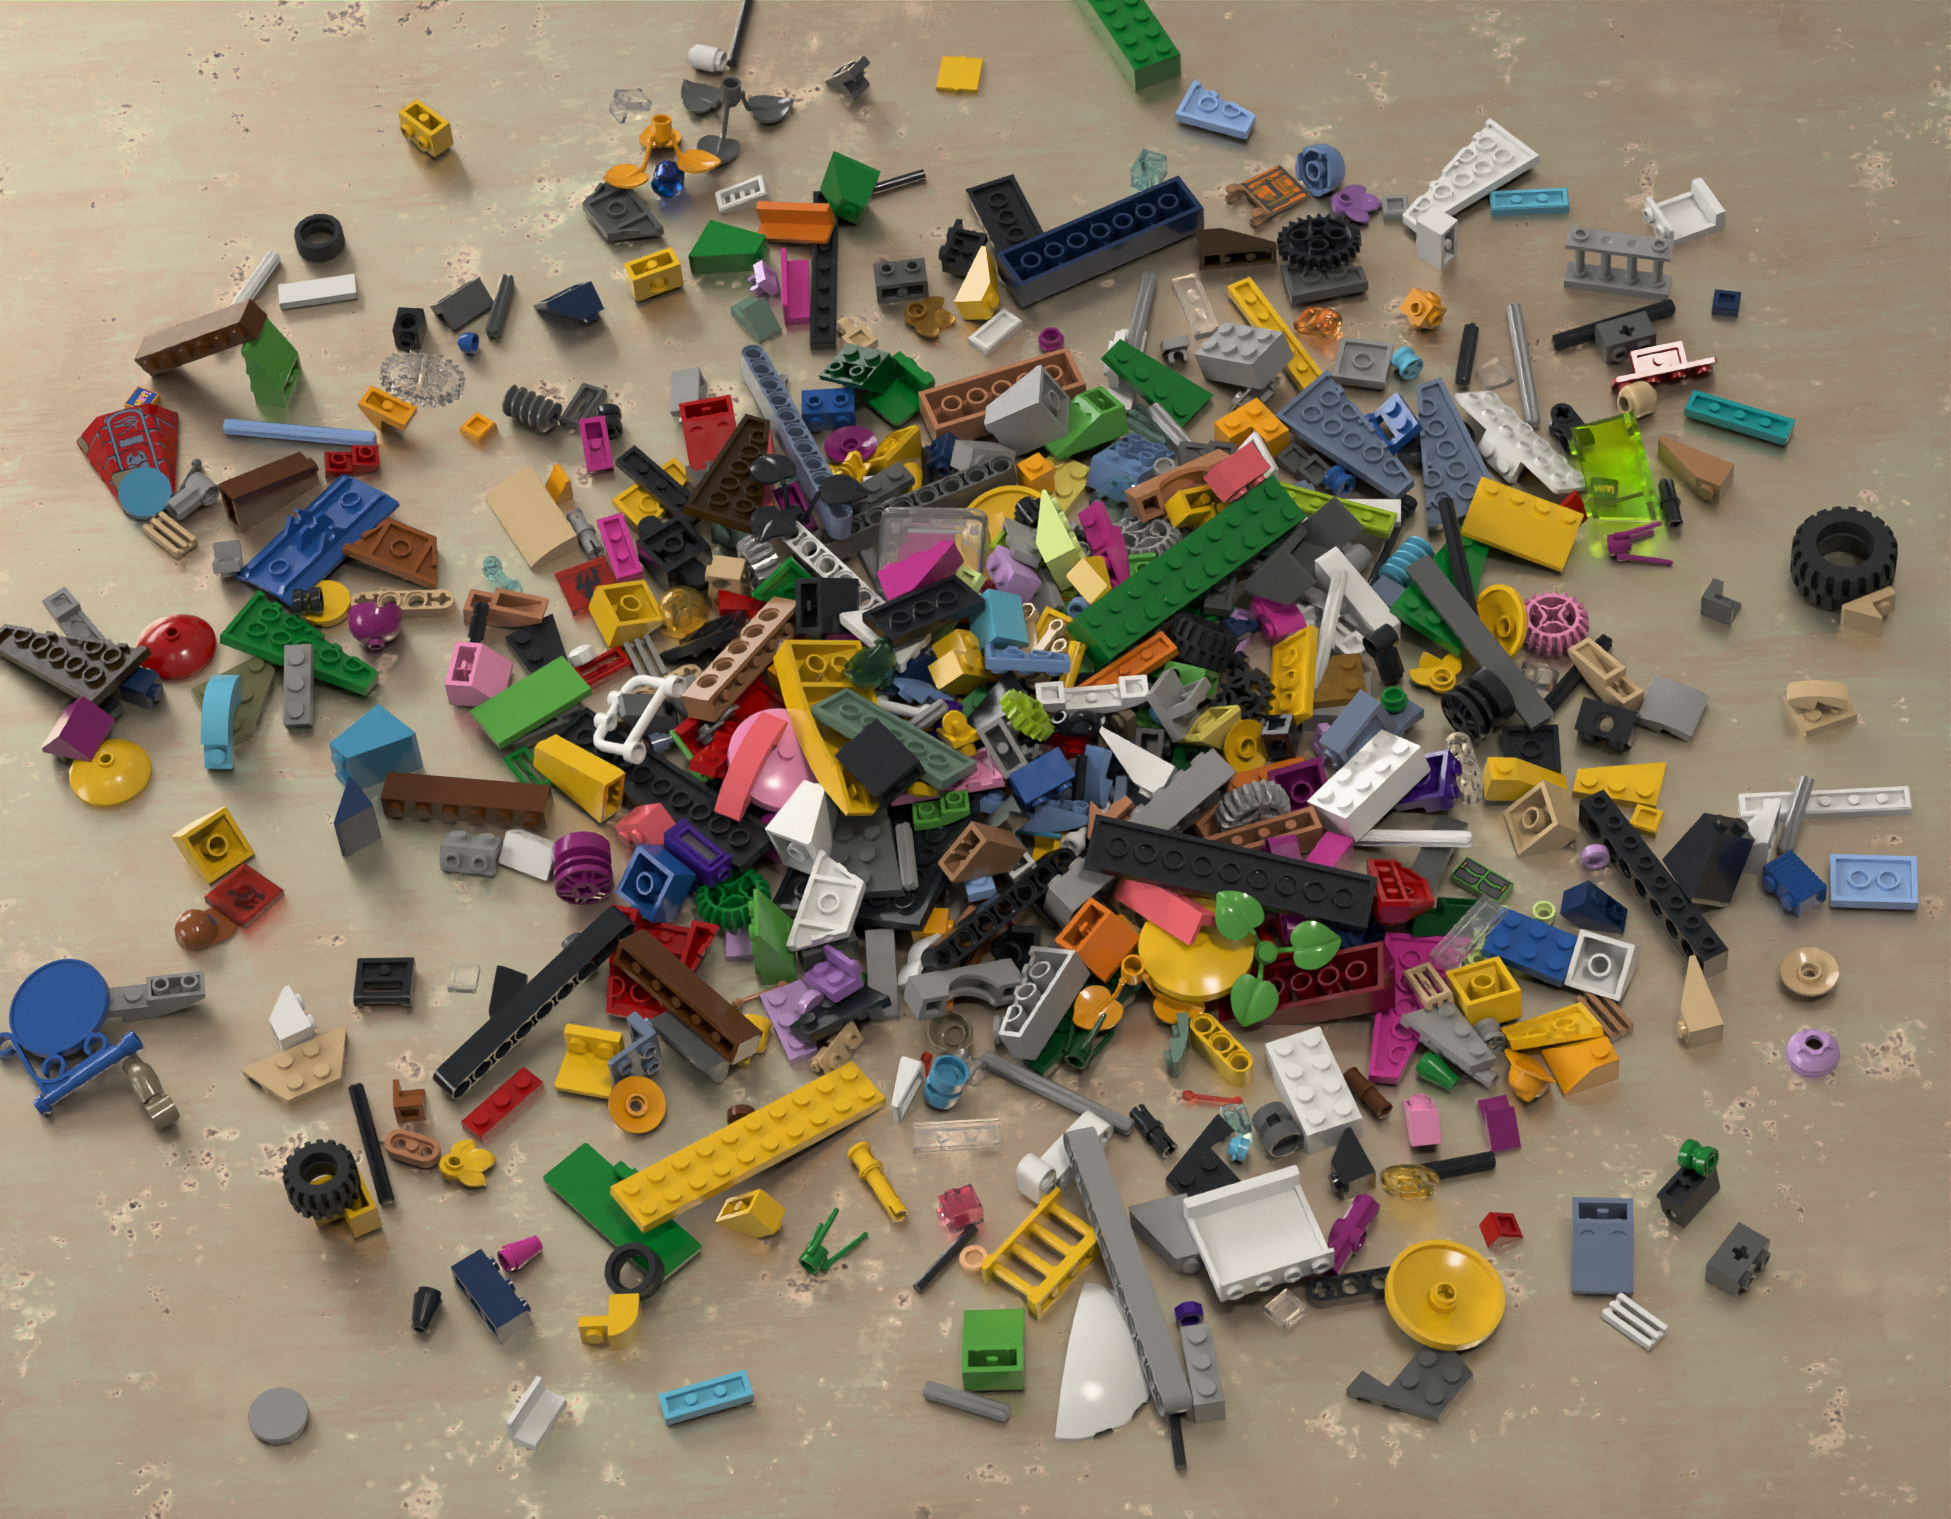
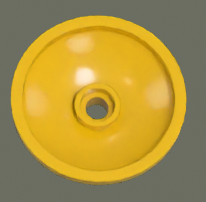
M1503 584L1491 585L1483 590L1476 599L1479 617L1513 660L1521 650L1527 635L1528 615L1526 606L1521 595L1513 587Z
M124 739L104 740L91 762L77 759L73 761L69 772V781L76 797L85 804L98 808L118 807L131 802L146 789L152 776V765L147 752L138 744Z

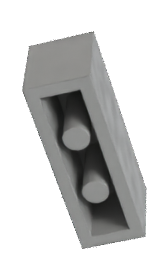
M1210 1323L1180 1327L1181 1349L1187 1382L1193 1399L1195 1424L1225 1420V1400Z

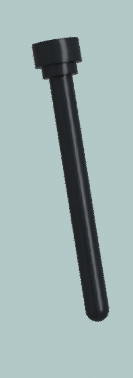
M1405 494L1401 498V527H1394L1389 540L1385 539L1367 582L1370 586L1379 579L1380 567L1390 558L1405 519L1412 516L1418 503L1410 495Z

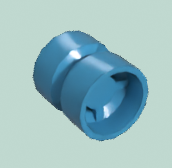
M942 1055L934 1061L923 1086L924 1098L930 1105L939 1109H949L957 1104L969 1077V1069L962 1059L952 1055Z

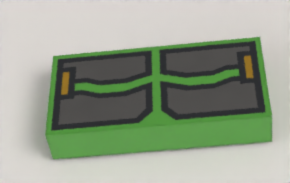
M1468 856L1450 875V881L1483 900H1493L1497 906L1514 889V883Z

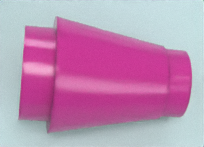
M533 1235L502 1245L501 1250L497 1252V1258L506 1272H511L512 1270L517 1272L539 1252L543 1251V1245L540 1239Z

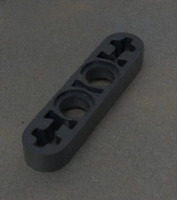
M1391 1266L1314 1279L1308 1286V1301L1315 1308L1325 1309L1385 1299L1384 1288H1375L1372 1282L1378 1278L1386 1280ZM1353 1283L1359 1287V1290L1356 1293L1348 1294L1342 1288L1345 1284ZM1337 1286V1295H1334L1333 1287ZM1317 1290H1323L1325 1297H1320Z

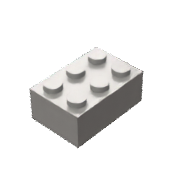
M1230 322L1222 324L1194 353L1205 379L1261 390L1294 358L1284 332Z

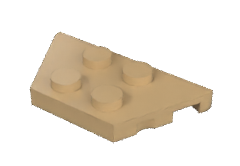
M343 1025L242 1068L244 1077L249 1081L251 1079L261 1085L264 1091L270 1095L277 1096L279 1101L289 1107L342 1085L344 1076L343 1065L346 1056L345 1041L348 1036L346 1027Z

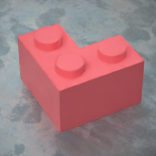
M1250 442L1217 464L1204 479L1223 504L1227 501L1230 503L1233 500H1238L1252 490V488L1266 479L1264 474L1271 466L1253 443Z
M656 803L635 807L614 828L619 833L618 838L621 843L630 849L636 848L638 844H658L664 847V832L676 823L663 805Z

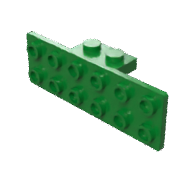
M588 1143L582 1144L543 1176L544 1182L613 1245L618 1247L628 1242H639L656 1252L662 1259L665 1269L663 1282L702 1250L701 1244L673 1219L643 1233L610 1194L611 1186L639 1171L633 1166L629 1168L622 1161H619L614 1166L611 1165ZM635 1256L630 1259L648 1275L649 1262L646 1258Z

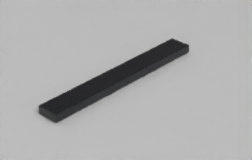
M813 191V203L828 204L822 191ZM835 214L836 223L827 244H812L810 351L837 349L839 217Z

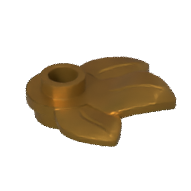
M930 296L922 302H912L904 311L905 321L915 326L917 332L926 337H938L939 329L948 328L956 321V317L953 314L942 309L944 297Z

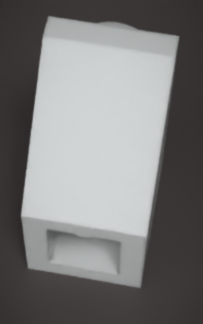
M289 985L283 987L269 1018L273 1036L282 1051L315 1038L313 1031L317 1029L311 1014L305 1015L303 1012L306 1008L300 994L294 995Z

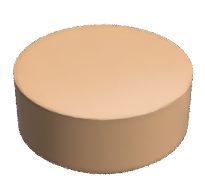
M971 1245L964 1248L959 1256L962 1271L970 1276L981 1275V1264L986 1256L989 1255L987 1250L979 1245Z

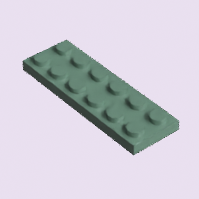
M848 688L811 707L813 718L850 739H854L865 725L872 723L877 718L920 761L926 771L920 779L929 783L933 788L943 790L976 771L977 761Z

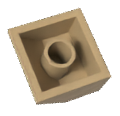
M1545 780L1539 782L1503 811L1517 854L1520 857L1560 850L1581 834L1566 789Z

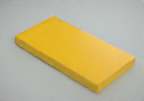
M1312 624L1272 648L1270 682L1276 687L1271 691L1276 696V699L1269 702L1273 709L1268 710V715L1293 714L1296 725L1313 716L1318 628Z

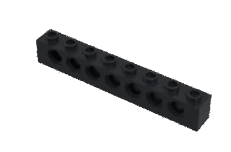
M1603 789L1580 800V824L1596 844H1601L1608 848L1611 864L1685 960L1689 963V957L1695 955L1705 980L1727 970L1729 949L1694 904L1688 900L1677 882L1606 791Z

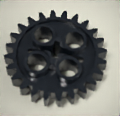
M1318 213L1316 218L1307 215L1305 220L1298 217L1297 223L1290 221L1289 227L1283 226L1282 232H1278L1277 238L1278 255L1282 256V261H1288L1289 266L1297 264V269L1307 266V271H1310L1313 267H1316L1318 271H1321L1322 267L1331 270V265L1341 267V262L1350 263V258H1356V253L1360 252L1361 246L1360 229H1356V224H1350L1349 219L1341 221V216L1333 219L1331 214L1322 217Z

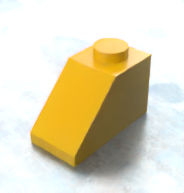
M762 1189L728 1198L715 1223L721 1227L760 1238L772 1235L779 1230L782 1225L781 1219L786 1209Z

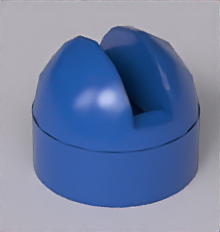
M471 332L461 334L457 342L460 350L465 353L475 354L479 346L478 334Z

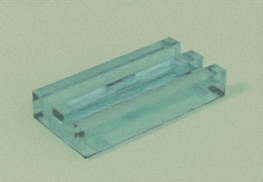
M1139 403L1135 411L1129 412V417H1127L1128 428L1153 443L1163 444L1168 447L1173 441L1148 415L1149 408ZM1135 420H1137V421H1139L1140 423L1146 425L1148 428H1146V427L1142 426L1141 424L1137 423ZM1156 432H1158V433H1160L1161 435L1165 436L1166 439L1163 438L1162 436L1156 434Z

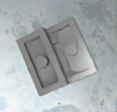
M1655 676L1638 710V713L1641 715L1639 723L1658 734L1662 729H1665L1688 742L1695 731L1710 695L1684 683Z

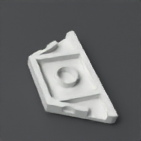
M870 609L839 614L840 623L900 673L907 669L906 663L909 659H915L920 654V650L925 648L931 641V633H928L925 636L892 649L862 622V613Z
M823 850L818 851L786 943V947L790 952L850 937L866 890L863 880L855 874L849 873L847 868L839 862L836 863Z

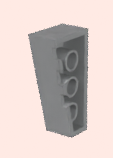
M1031 946L1028 953L1031 959L1029 964H1024L1021 972L1024 976L1020 986H1016L1013 993L1015 997L1014 1004L1008 1006L998 1036L1013 1058L1037 1059L1090 976V972L1075 950Z

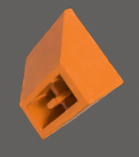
M1090 897L1054 941L1059 949L1075 950L1090 974L1106 984L1121 966L1122 960L1137 947L1139 936L1111 910Z

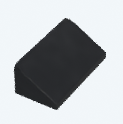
M497 965L489 1005L490 1018L527 984V974Z

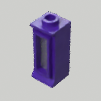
M683 818L664 832V848L697 874L696 877L711 889L718 883L726 881L732 874V855H727L693 828L686 818Z

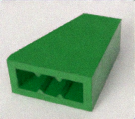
M710 220L688 255L690 270L693 274L754 271V264L761 260L763 262L767 261L770 248L767 246L766 235Z

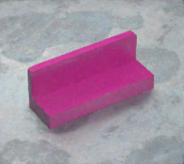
M781 248L782 306L785 326L810 324L808 259L788 261L786 248Z

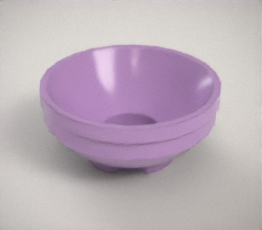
M1801 1030L1789 1040L1786 1049V1059L1789 1066L1802 1076L1809 1078L1824 1077L1833 1072L1838 1066L1840 1060L1839 1045L1832 1035L1823 1030ZM1810 1039H1816L1823 1046L1818 1050H1812L1805 1043Z

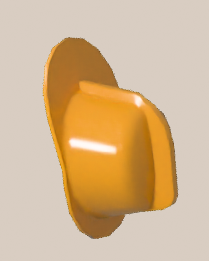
M1505 1049L1504 1053L1511 1062L1508 1083L1514 1088L1517 1096L1530 1102L1534 1097L1543 1095L1550 1083L1556 1084L1557 1081L1551 1078L1546 1070L1533 1058L1518 1050Z

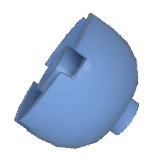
M1312 144L1304 147L1303 151L1296 156L1295 170L1298 181L1303 180L1304 185L1308 187L1305 189L1311 195L1322 196L1328 194L1342 183L1346 171L1345 163L1340 152L1331 145Z

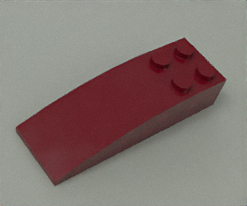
M1384 941L1338 950L1336 955L1327 964L1314 970L1299 968L1294 963V959L1264 965L1262 981H1269L1276 987L1279 1001L1275 1011L1270 1016L1251 1025L1312 1023L1395 1008V959ZM1253 967L1249 974L1256 979L1258 977V967ZM1231 993L1219 998V1022L1221 1025H1240L1232 1010Z

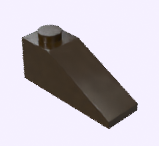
M1224 228L1196 230L1199 271L1277 264V245L1274 241Z

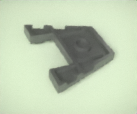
M1400 1328V1332L1422 1346L1421 1349L1389 1386H1386L1362 1370L1346 1389V1396L1356 1400L1358 1397L1371 1401V1404L1383 1407V1405L1400 1409L1401 1413L1438 1423L1471 1384L1474 1374L1455 1351L1439 1350L1426 1346L1414 1340Z

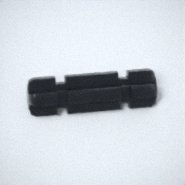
M484 602L474 603L473 613L475 614L471 617L468 633L470 641L467 642L481 643L484 640L487 624L485 616H488L489 604Z

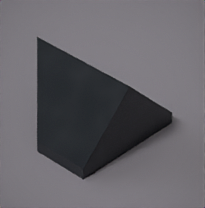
M1012 925L991 942L990 953L996 961L1011 958L1021 973L1024 964H1029L1031 959L1028 954L1031 946L1043 947L1041 927Z

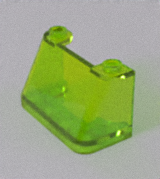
M1634 411L1571 428L1573 439L1568 440L1572 456L1578 455L1588 493V500L1583 502L1587 517L1593 516L1594 521L1656 522L1663 520Z

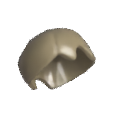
M952 1010L945 1012L942 1017L930 1020L927 1024V1037L932 1046L938 1051L954 1055L966 1050L971 1045L974 1028L968 1017Z

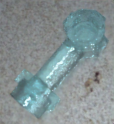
M488 556L483 560L484 567L482 568V573L488 581H497L502 586V589L522 593L521 582L518 579L512 580L502 571V562L497 557Z

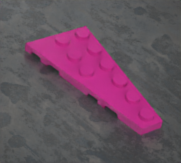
M1385 932L1384 943L1395 959V1008L1376 1011L1368 1074L1369 1082L1398 1084L1419 1045L1420 1033L1412 1027L1407 1029L1400 1024L1401 1015L1425 1008L1404 980L1403 971L1430 962L1448 986L1445 971L1455 969L1460 962L1463 963L1466 953L1472 946V939L1440 936L1412 937L1411 934ZM1423 971V975L1430 981L1435 991L1441 993L1427 973Z

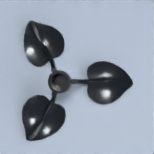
M767 454L756 458L751 465V475L757 482L772 485L780 481L785 509L779 510L774 506L768 505L760 507L753 512L751 528L758 544L789 534L795 529L796 521L804 526V521L810 520V514L820 496L824 503L831 505L852 503L869 497L868 491L853 477L845 474L831 475L823 479L822 489L816 491L808 509L804 513L800 506L789 504L785 479L796 476V465L790 458L779 454ZM795 533L791 537L796 538L799 533Z

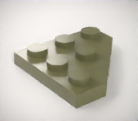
M256 656L220 674L240 675L242 702L236 708L233 723L234 747L254 737L257 730V721L259 716L263 714L269 699V690L277 678L276 671L270 662ZM208 681L190 689L193 698L201 709Z

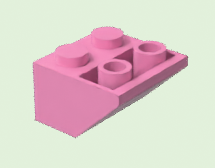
M455 641L445 681L449 705L477 707L507 689L513 669V662L483 643Z

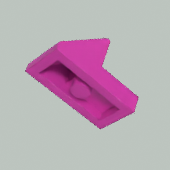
M605 415L578 419L587 472L614 468Z

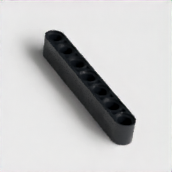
M1067 847L1045 853L929 945L921 954L922 966L929 972L941 971L954 966L1048 891L1049 887L1047 885L1056 875L1060 874L1063 876L1069 871V865L1077 858L1075 853ZM1057 857L1061 861V867L1057 863ZM1037 873L1041 876V883L1038 881ZM1017 889L1021 891V899L1017 894ZM997 904L1001 907V915L998 913ZM977 920L981 923V931L977 927ZM957 936L961 940V947L957 943ZM937 952H938V953L940 954V956H941V963H939V962L937 961V958H936V953H937Z

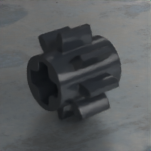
M1027 496L1019 500L1015 505L1016 511L1013 514L1016 517L1014 520L1033 529L1038 528L1041 498L1039 497L1034 500L1033 497Z

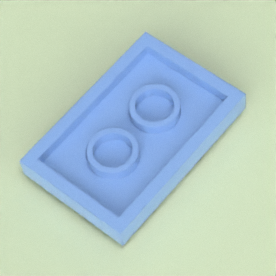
M1830 854V907L1918 910L1917 856Z

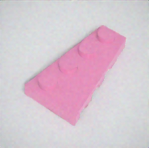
M983 747L977 749V754L970 757L977 761L975 772L943 790H938L936 797L924 795L923 798H917L907 792L908 790H906L891 803V806L940 798L939 792L968 790L969 793L1003 787L1005 783L987 748Z

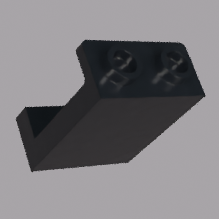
M877 718L872 723L865 725L854 739L842 745L839 752L834 755L839 764H842L873 796L876 803L883 810L926 773L920 761Z

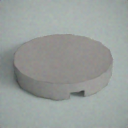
M283 1387L269 1389L258 1395L251 1404L248 1413L249 1425L256 1438L261 1441H268L269 1444L273 1445L289 1443L298 1438L303 1433V1428L306 1426V1423L308 1424L310 1418L307 1403L302 1395L293 1389Z

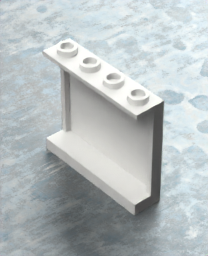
M1296 1165L1183 1199L1184 1218L1220 1302L1229 1299L1236 1300L1245 1294L1255 1291H1266L1274 1285L1284 1282H1295L1303 1276L1313 1273L1321 1274L1334 1267L1335 1251L1333 1248L1329 1249L1300 1186V1173Z

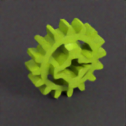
M1009 689L1000 699L999 704L1003 707L1002 711L1006 713L1005 716L1010 720L1011 726L1017 732L1020 731L1033 740L1037 738L1040 742L1045 741L1054 732L1053 729L1055 727L1051 724L1052 720L1048 718L1049 715L1043 709V704L1039 700L1031 698L1026 693L1023 694L1022 691L1017 692L1015 689Z

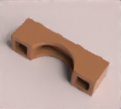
M1219 448L1124 490L1131 514L1144 523L1166 513L1164 504L1177 491L1208 485L1204 477L1217 464L1231 455Z

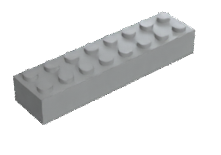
M1213 748L1206 754L1201 752L1192 760V766L1188 770L1184 771L1181 769L1170 780L1172 783L1165 789L1163 787L1158 788L1151 795V801L1147 805L1143 806V804L1137 806L1131 812V818L1128 821L1182 833L1223 798L1224 794L1229 792L1236 771ZM1079 856L1069 865V871L1065 875L1061 876L1058 874L1048 883L1049 889L1044 895L1046 898L1043 909L1064 929L1090 897L1095 900L1098 898L1104 900L1114 891L1120 878L1083 870L1086 857L1082 858Z

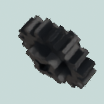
M1245 666L1244 672L1236 668L1235 676L1233 677L1227 674L1228 682L1226 684L1220 683L1219 685L1223 692L1216 694V697L1221 700L1217 706L1238 705L1241 709V720L1251 719L1258 721L1257 718L1259 716L1265 719V710L1273 709L1269 702L1276 699V696L1271 693L1276 688L1270 682L1271 678L1256 667L1253 670L1249 666Z

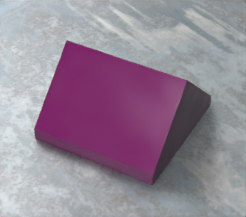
M81 696L66 707L41 749L45 753L91 762L110 732L115 720L85 696Z
M1322 757L1267 772V782L1274 781L1285 790L1290 799L1291 812L1309 807L1307 801L1327 782Z

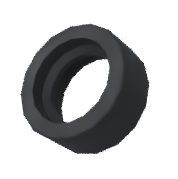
M314 214L308 216L298 223L294 231L297 250L306 260L324 262L336 257L344 248L345 238L339 220L331 215ZM317 232L333 234L331 239L321 244L306 242L309 236Z
M628 1242L618 1246L610 1254L605 1264L604 1276L607 1285L615 1294L639 1293L640 1301L642 1302L651 1298L659 1290L664 1280L665 1269L662 1259L651 1248L639 1242ZM635 1256H642L649 1262V1273L639 1286L628 1289L620 1283V1271L629 1259Z

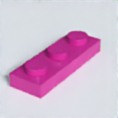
M619 513L597 519V526L617 583L644 578L623 514Z

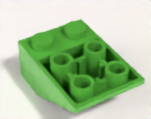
M266 318L258 338L243 343L241 355L245 359L246 374L249 375L251 382L250 390L254 394L256 403L286 408L302 367L298 351L273 323Z
M1102 386L1077 394L1070 401L1068 435L1043 445V447L1059 460L1070 458L1073 454L1083 450L1094 449L1102 443L1116 441L1121 436L1129 434L1125 406Z
M753 889L754 901H749L748 905L749 917L751 918L749 936L750 942H752L755 973L761 974L762 985H776L780 981H786L788 984L797 981L796 951L790 952L786 947L793 926V919L760 890Z
M1025 1309L964 1310L962 1340L964 1391L1025 1389Z

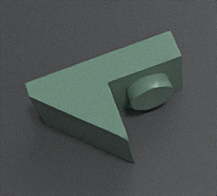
M750 295L730 307L731 315L760 344L782 332L774 313L764 297L756 300Z

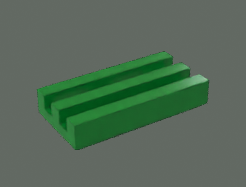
M526 746L502 759L503 765L517 782L529 783L512 763L513 760L533 784L550 785L551 789L556 787L550 779L533 766L534 755ZM523 755L544 781L540 782L520 756Z

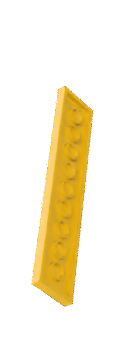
M850 1061L610 1187V1194L637 1227L645 1233L884 1107L886 1098L853 1061Z

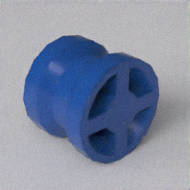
M1336 465L1327 471L1323 477L1322 485L1327 490H1333L1335 497L1345 498L1354 490L1356 479L1351 474H1346V470L1341 465Z

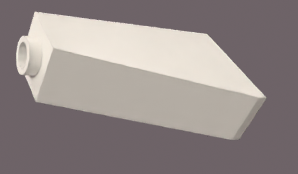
M1334 547L1315 560V580L1317 581L1315 588L1327 594L1333 570L1341 568L1348 571L1342 601L1348 604L1349 610L1341 618L1364 637L1386 623L1395 629L1399 640L1401 639V622L1389 612L1388 606L1337 547Z

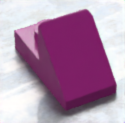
M1507 1095L1478 1100L1479 1114L1490 1150L1493 1151L1494 1155L1520 1150L1521 1143L1514 1107L1509 1105Z

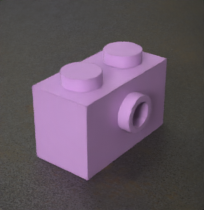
M997 545L994 552L989 555L985 568L995 583L996 589L1020 595L1023 603H1029L1041 584V580L1033 567L1013 559L1010 549Z

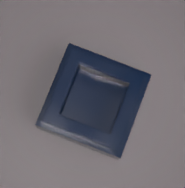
M1715 289L1711 315L1738 318L1741 292Z

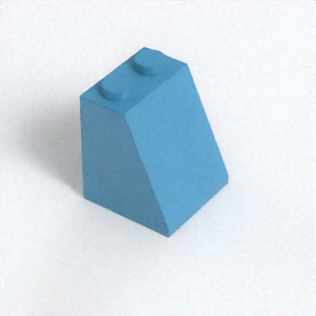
M379 704L329 743L332 753L331 760L336 769L335 776L344 786H346L348 779H354L362 790L385 782L387 772L410 773L423 767L416 733Z

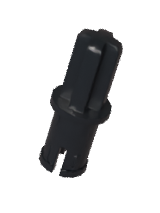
M1663 478L1658 484L1661 498L1659 506L1664 512L1666 527L1670 530H1675L1683 526L1679 508L1681 500L1676 495L1674 481L1671 478Z

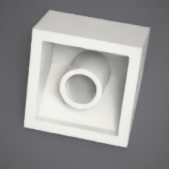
M1580 929L1564 985L1620 1001L1634 975L1642 947Z

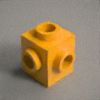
M1413 287L1399 308L1410 318L1408 322L1419 330H1422V328L1434 330L1441 323L1444 314L1448 310L1441 303V297L1436 293Z

